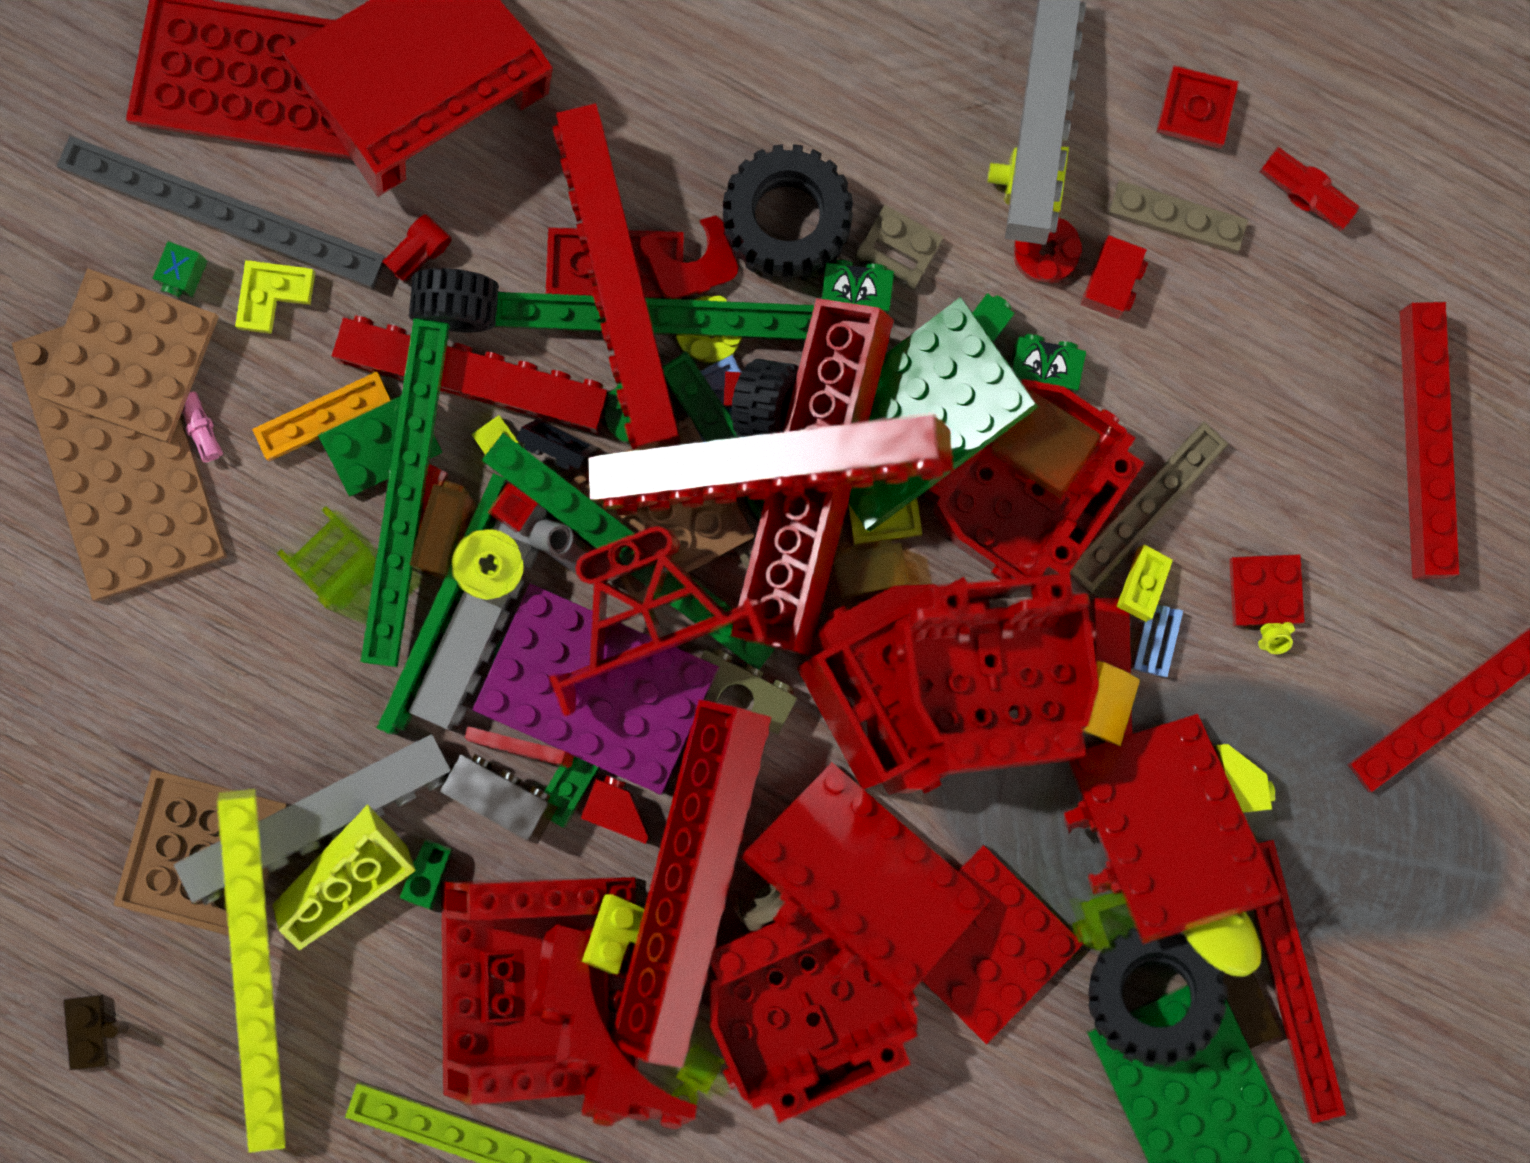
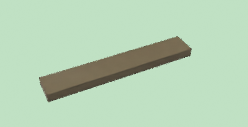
M1203 421L1088 545L1070 571V576L1085 590L1092 593L1229 444Z

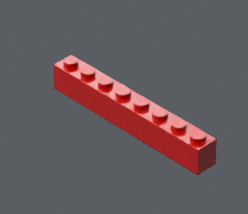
M1413 302L1399 312L1412 579H1447L1460 575L1446 302Z
M355 315L353 320L343 317L331 356L339 364L372 373L378 372L380 375L404 381L411 336L406 335V329L388 324L386 329L374 326V321L366 317ZM453 343L452 347L447 346L440 388L441 392L599 435L609 394L608 390L603 389L604 384L591 379H584L583 383L570 380L571 375L558 370H551L550 374L537 371V365L525 361H518L517 365L504 362V356L493 352H486L485 356L472 353L473 349L460 343Z

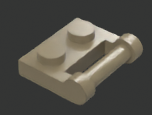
M884 205L855 258L862 262L867 260L873 264L885 265L887 270L894 271L895 276L906 281V286L915 290L944 237ZM878 242L917 264L916 267L912 270L873 248L875 243Z

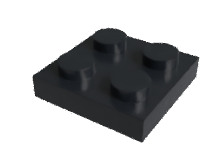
M538 418L522 426L516 440L524 443L523 448L540 456L545 453L556 458L555 463L568 470L580 469L588 464L589 457H595L599 448Z

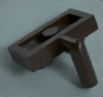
M103 994L64 999L69 1069L78 1070L109 1065L107 1038L113 1039L126 1034L129 1029L128 1024L125 1021L105 1023Z

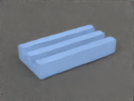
M1157 605L1155 612L1160 613L1148 666L1142 663L1153 618L1147 622L1143 621L1132 669L1166 678L1168 677L1183 610ZM1168 616H1172L1161 666L1159 669L1156 668V664L1164 635V630Z

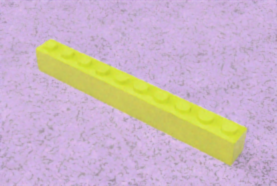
M256 789L219 792L217 802L248 1153L285 1148V1122Z

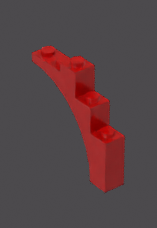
M557 924L544 934L530 1015L541 1017V1022L545 1024H562L555 1065L566 1067V1071L573 1075L585 1076L588 1074L581 1116L593 1118L592 1122L594 1124L606 1127L614 1126V1123L627 1117L639 1121H646L649 1118L661 1121V1126L670 1129H680L682 1125L695 1120L697 1105L673 1097L650 1083L628 1063L613 1043L597 1011L590 986L588 964L582 962L590 934Z

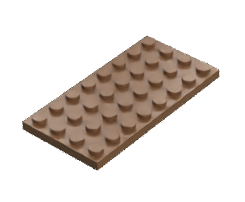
M64 326L11 343L93 601L97 602L228 558L189 436L185 430L186 427L182 414L169 444L42 399L37 394Z

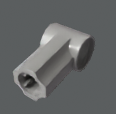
M540 519L534 522L529 531V541L534 548L546 552L575 574L576 563L580 556L594 550L575 536L568 526L547 519Z

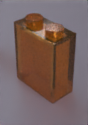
M1030 390L1029 394L1038 405V408L992 441V454L1061 499L1099 445L1101 434Z
M447 481L444 482L443 486L433 484L409 564L419 572L445 579L452 564L453 553L459 542L464 538L476 504L469 496V492L464 490L465 487Z

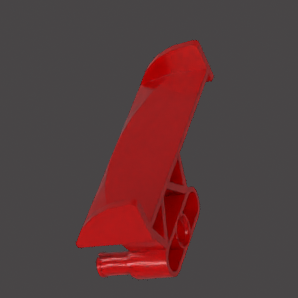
M658 526L650 527L580 556L575 567L576 574L584 583L594 584L590 665L570 673L549 676L564 717L573 714L576 710L577 702L574 684L663 652L746 617H749L757 641L765 640L767 638V628L759 599H746L742 601L744 605L725 612L671 558V556L678 552L680 542L675 533L670 529ZM626 546H630L634 550L635 557L631 564L625 566L620 561V552ZM657 563L644 603L607 583ZM669 570L686 588L659 598ZM607 594L633 607V609L606 619ZM694 595L714 615V617L664 636L654 610ZM643 615L652 641L604 659L605 629Z

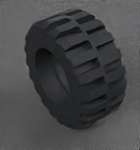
M783 144L773 145L772 152L766 153L764 149L755 152L752 161L745 159L738 166V173L731 175L728 181L727 192H724L723 198L725 236L727 242L731 244L732 252L738 260L743 259L745 267L753 273L759 270L763 272V278L772 280L773 276L782 277V282H792V278L801 276L802 280L812 278V273L817 270L820 273L823 272L826 263H830L832 259L837 260L842 253V248L847 243L852 223V193L847 190L848 182L844 174L838 175L837 165L831 159L824 162L821 159L822 153L814 149L811 150L810 154L803 152V146L793 144V150H784ZM779 187H794L805 191L818 204L820 218L817 227L808 236L795 241H781L768 236L760 229L756 221L755 210L760 198L767 192Z
M1134 927L1129 929L1128 934L1123 937L1119 934L1113 938L1110 946L1107 949L1103 948L1098 955L1089 983L1088 1006L1090 1016H1093L1094 1026L1098 1034L1105 1037L1107 1040L1106 1044L1113 1051L1117 1049L1123 1053V1058L1131 1062L1134 1059L1141 1061L1143 1066L1154 1067L1155 1064H1164V1067L1175 1066L1178 1061L1184 1060L1186 1062L1194 1058L1196 1053L1200 1050L1203 1051L1210 1044L1214 1035H1216L1226 1010L1227 985L1223 983L1224 972L1203 958L1180 932L1142 944ZM1145 965H1162L1176 971L1189 986L1191 1001L1189 1010L1181 1021L1165 1028L1150 1027L1137 1021L1128 1012L1123 1000V987L1128 976L1135 969Z

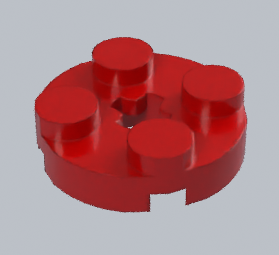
M1058 217L1056 232H1049L1046 243L1051 242L1055 246L1053 249L1055 255L1053 257L1049 254L1042 256L1039 253L1042 248L1041 244L1015 240L1013 247L1014 262L1018 270L1029 280L1038 283L1039 281L1057 283L1067 278L1076 268L1083 247L1078 232L1065 219Z

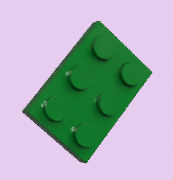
M402 395L318 434L349 497L389 479ZM433 434L430 459L443 453L435 434Z

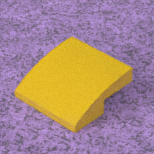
M1097 661L1100 686L1089 726L1082 728V731L1099 737L1108 743L1121 746L1140 679L1112 665Z

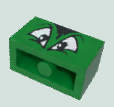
M834 260L833 264L826 263L822 299L878 307L889 314L894 271L887 270V267L881 264H867L866 267L853 266V262L847 260Z
M1026 334L1025 338L1019 337L1015 343L1010 367L1020 381L1026 379L1064 386L1076 394L1079 390L1086 351L1078 349V345L1072 342L1059 341L1057 345L1045 342V338L1042 336Z

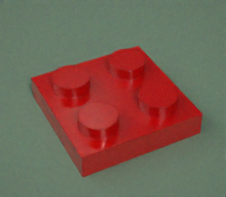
M1173 65L1156 133L1221 149L1225 143L1239 81Z
M1300 554L1229 558L1233 626H1256L1268 623L1284 624L1285 622L1292 624L1305 623Z

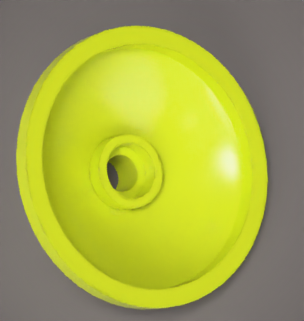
M1245 911L1182 931L1190 944L1203 958L1228 974L1247 976L1260 965V941L1252 921Z

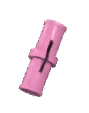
M190 392L182 411L187 424L185 430L188 436H192L202 462H211L222 456L223 451L214 435L212 419L207 418L197 392Z

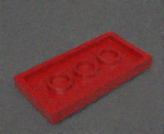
M548 227L545 294L593 296L592 290L599 289L598 285L592 286L591 279L589 278L584 257L590 256V253H584L577 228ZM629 230L645 298L668 299L660 293L648 266L647 259L639 252L638 242L640 237L656 233L657 242L662 251L671 259L683 262L684 232Z

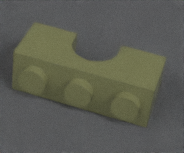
M714 648L712 653L704 650L701 659L720 667L706 698L718 703L721 695L727 688L735 685L746 687L754 697V705L751 711L770 716L769 731L779 735L797 700V697L792 695L794 688L777 679L772 685L761 679L762 671L746 663L743 669L730 663L733 657L717 648Z

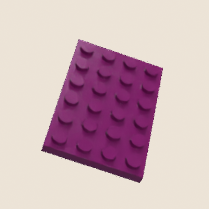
M529 583L472 710L553 747L567 751L575 757L657 794L663 795L688 740L699 699H706L720 667L673 647L574 684L577 702L576 710L573 714L564 717L549 676L570 673L590 665L592 610ZM621 623L605 629L604 659L650 642L652 638Z

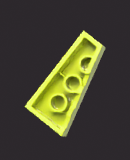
M368 804L272 904L279 932L299 951L416 871L407 845Z

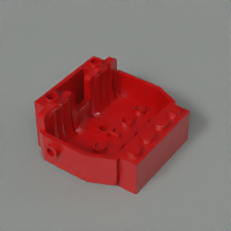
M1022 379V384L1034 399L1038 408L921 494L935 504L933 511L953 544L990 569V573L998 580L1070 573L1144 465L1142 460L1128 452L1136 437L1118 424L1120 420L1116 415L1105 409L1099 411L1064 386ZM1003 441L1009 443L1011 447L1010 452H1002L999 449V443ZM982 469H987L991 472L992 477L990 480L985 481L981 479L980 471ZM1107 483L1113 488L1095 515L1091 517L1084 512V509L1090 500L1099 493L1104 484ZM1039 484L1042 486L1043 494L1041 496L1033 494V485ZM1074 528L1082 532L1076 542L1069 538ZM1064 547L1067 550L1068 554L1064 560L1056 557V548Z
M1070 573L936 585L927 588L908 601L910 614L895 623L891 633V649L895 665L900 710L921 746L928 748L932 777L1067 762L1086 756L1082 728L1089 726L1100 686L1093 644L1096 630L1093 621L1089 617L1087 608L1089 606L1088 594L1073 595ZM1032 596L1031 599L1019 600L1008 607L990 608L989 600ZM957 603L956 608H951L947 605ZM986 656L993 659L994 665L992 668L986 666L984 661ZM1010 707H1014L1018 711L1016 719L1009 715ZM977 710L984 714V721L982 723L978 722L975 718Z
M962 577L951 584L968 582L965 577ZM936 584L893 586L849 610L844 605L827 614L829 621L820 626L815 633L811 648L813 657L797 667L800 676L862 789L882 783L889 795L894 793L909 794L919 790L926 794L941 786L942 782L940 779L947 776L932 777L928 748L921 746L900 710L895 665L891 649V633L895 623L910 614L908 601L927 588L936 586ZM957 603L947 604L951 608L957 607ZM986 656L985 664L987 667L992 668L994 661L991 657ZM847 699H849L853 707H850ZM1010 707L1009 712L1015 710L1016 708ZM979 710L975 712L976 720L981 723L984 721V714Z
M799 912L790 918L784 928L772 920L758 930H749L715 945L710 958V963L716 975L711 980L710 1026L728 1066L727 1069L723 1070L726 1081L731 1090L738 1089L741 1098L749 1103L753 1110L770 1104L778 1124L910 1065L911 1062L903 1043L918 1037V1018L914 1008L918 1007L919 1003L914 992L912 991L905 1001L902 1002L861 964L857 968L851 962L837 977L827 968L830 961L840 952V949L835 945L836 942L807 916L803 917ZM809 956L815 960V965L812 969L807 970L802 967L801 962L803 958ZM773 971H779L783 975L782 981L778 984L772 983L769 979ZM814 1012L820 1016L818 1024H808L806 1019L810 1013ZM890 1048L893 1050L892 1052L881 1056V1052L883 1049ZM870 1059V1062L848 1072L845 1071L843 1064L851 1061L852 1065H856ZM827 1072L830 1080L804 1091L805 1087L819 1081L818 1075ZM791 1093L793 1095L792 1097L781 1101V1097L783 1094Z

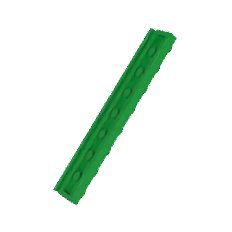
M492 474L464 538L474 531L493 530L496 518L490 515L488 511L506 484H509L504 477ZM452 564L376 727L388 734L398 735L399 730L405 731L412 717L408 710L435 656L440 640L453 617L452 614L457 603L459 604L464 593L452 575Z

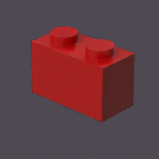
M1108 235L1101 247L1080 305L1116 319L1122 315L1124 310L1130 312L1137 295L1136 292L1132 291L1136 279L1142 280L1148 266V261L1143 260L1147 249Z

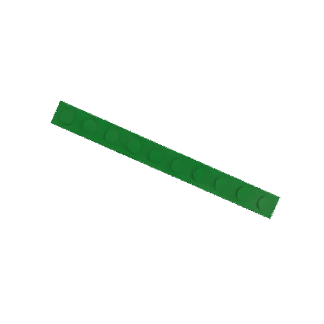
M498 292L495 328L602 332L600 323L607 322L606 318L600 319L593 296ZM645 298L653 332L658 335L806 341L814 305Z
M413 318L360 660L362 663L398 668L450 325L446 322Z
M504 433L501 434L482 459V462L536 501L541 507L596 549L635 534ZM626 546L620 552V561L625 566L633 562L635 557L634 550L630 546ZM657 563L630 573V575L649 588ZM668 570L659 597L661 598L686 587ZM693 579L725 612L732 610L729 605ZM694 595L669 604L694 624L714 617ZM734 623L708 633L745 663L758 670L775 650L773 647L747 642L731 636Z

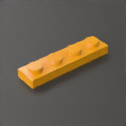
M374 372L259 425L252 430L265 459L270 462L319 439L318 434L390 401L391 398L380 374Z

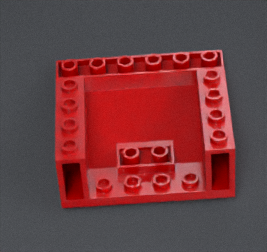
M369 0L282 51L283 56L377 197L406 181L407 159L510 97L519 110L522 111L547 96L550 90L553 67L532 36L500 0Z
M635 877L441 882L444 1096L470 1105L585 1095L588 1074L585 1076L573 1075L566 1071V1067L555 1065L562 1024H545L541 1022V1017L530 1015L544 934L558 924L589 933L591 936L605 894H612L636 905ZM628 943L618 974H610L588 964L590 986L594 1001L610 1038L612 1037L635 945ZM619 1049L628 1063L638 1071V1057Z

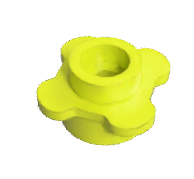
M1268 623L1260 628L1262 639L1258 642L1260 649L1267 650L1271 654H1282L1292 647L1291 633L1295 631L1292 623Z

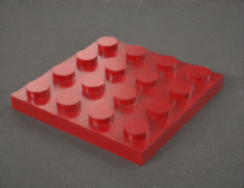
M982 845L957 871L991 901L922 981L987 1045L1077 952L1083 943Z

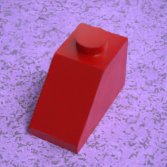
M607 775L604 781L596 779L581 819L647 844L650 836L631 792L624 790L626 783Z

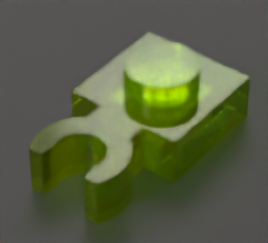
M694 1044L684 1061L683 1068L681 1067L676 1078L685 1083L677 1086L671 1096L678 1098L679 1095H687L690 1098V1103L697 1105L699 1101L698 1090L706 1095L708 1094L725 1060Z

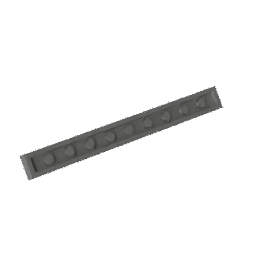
M69 136L56 166L66 173L373 290L384 266L382 262L386 258L384 255Z

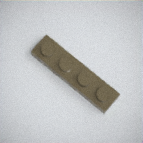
M1120 180L1116 185L1108 211L1109 216L1233 254H1237L1240 250L1248 219Z

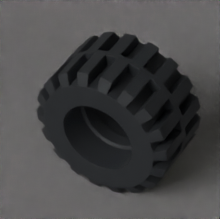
M432 268L416 272L412 276L409 318L411 320L415 318L446 322L450 325V332L475 333L492 329L496 324L499 284L488 276L467 270Z
M754 359L746 365L736 383L732 399L731 416L733 419V429L738 439L782 433L799 366L764 359Z

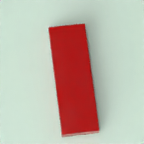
M469 726L464 737L466 741L475 745L566 768L572 766L574 759L571 753L564 750Z

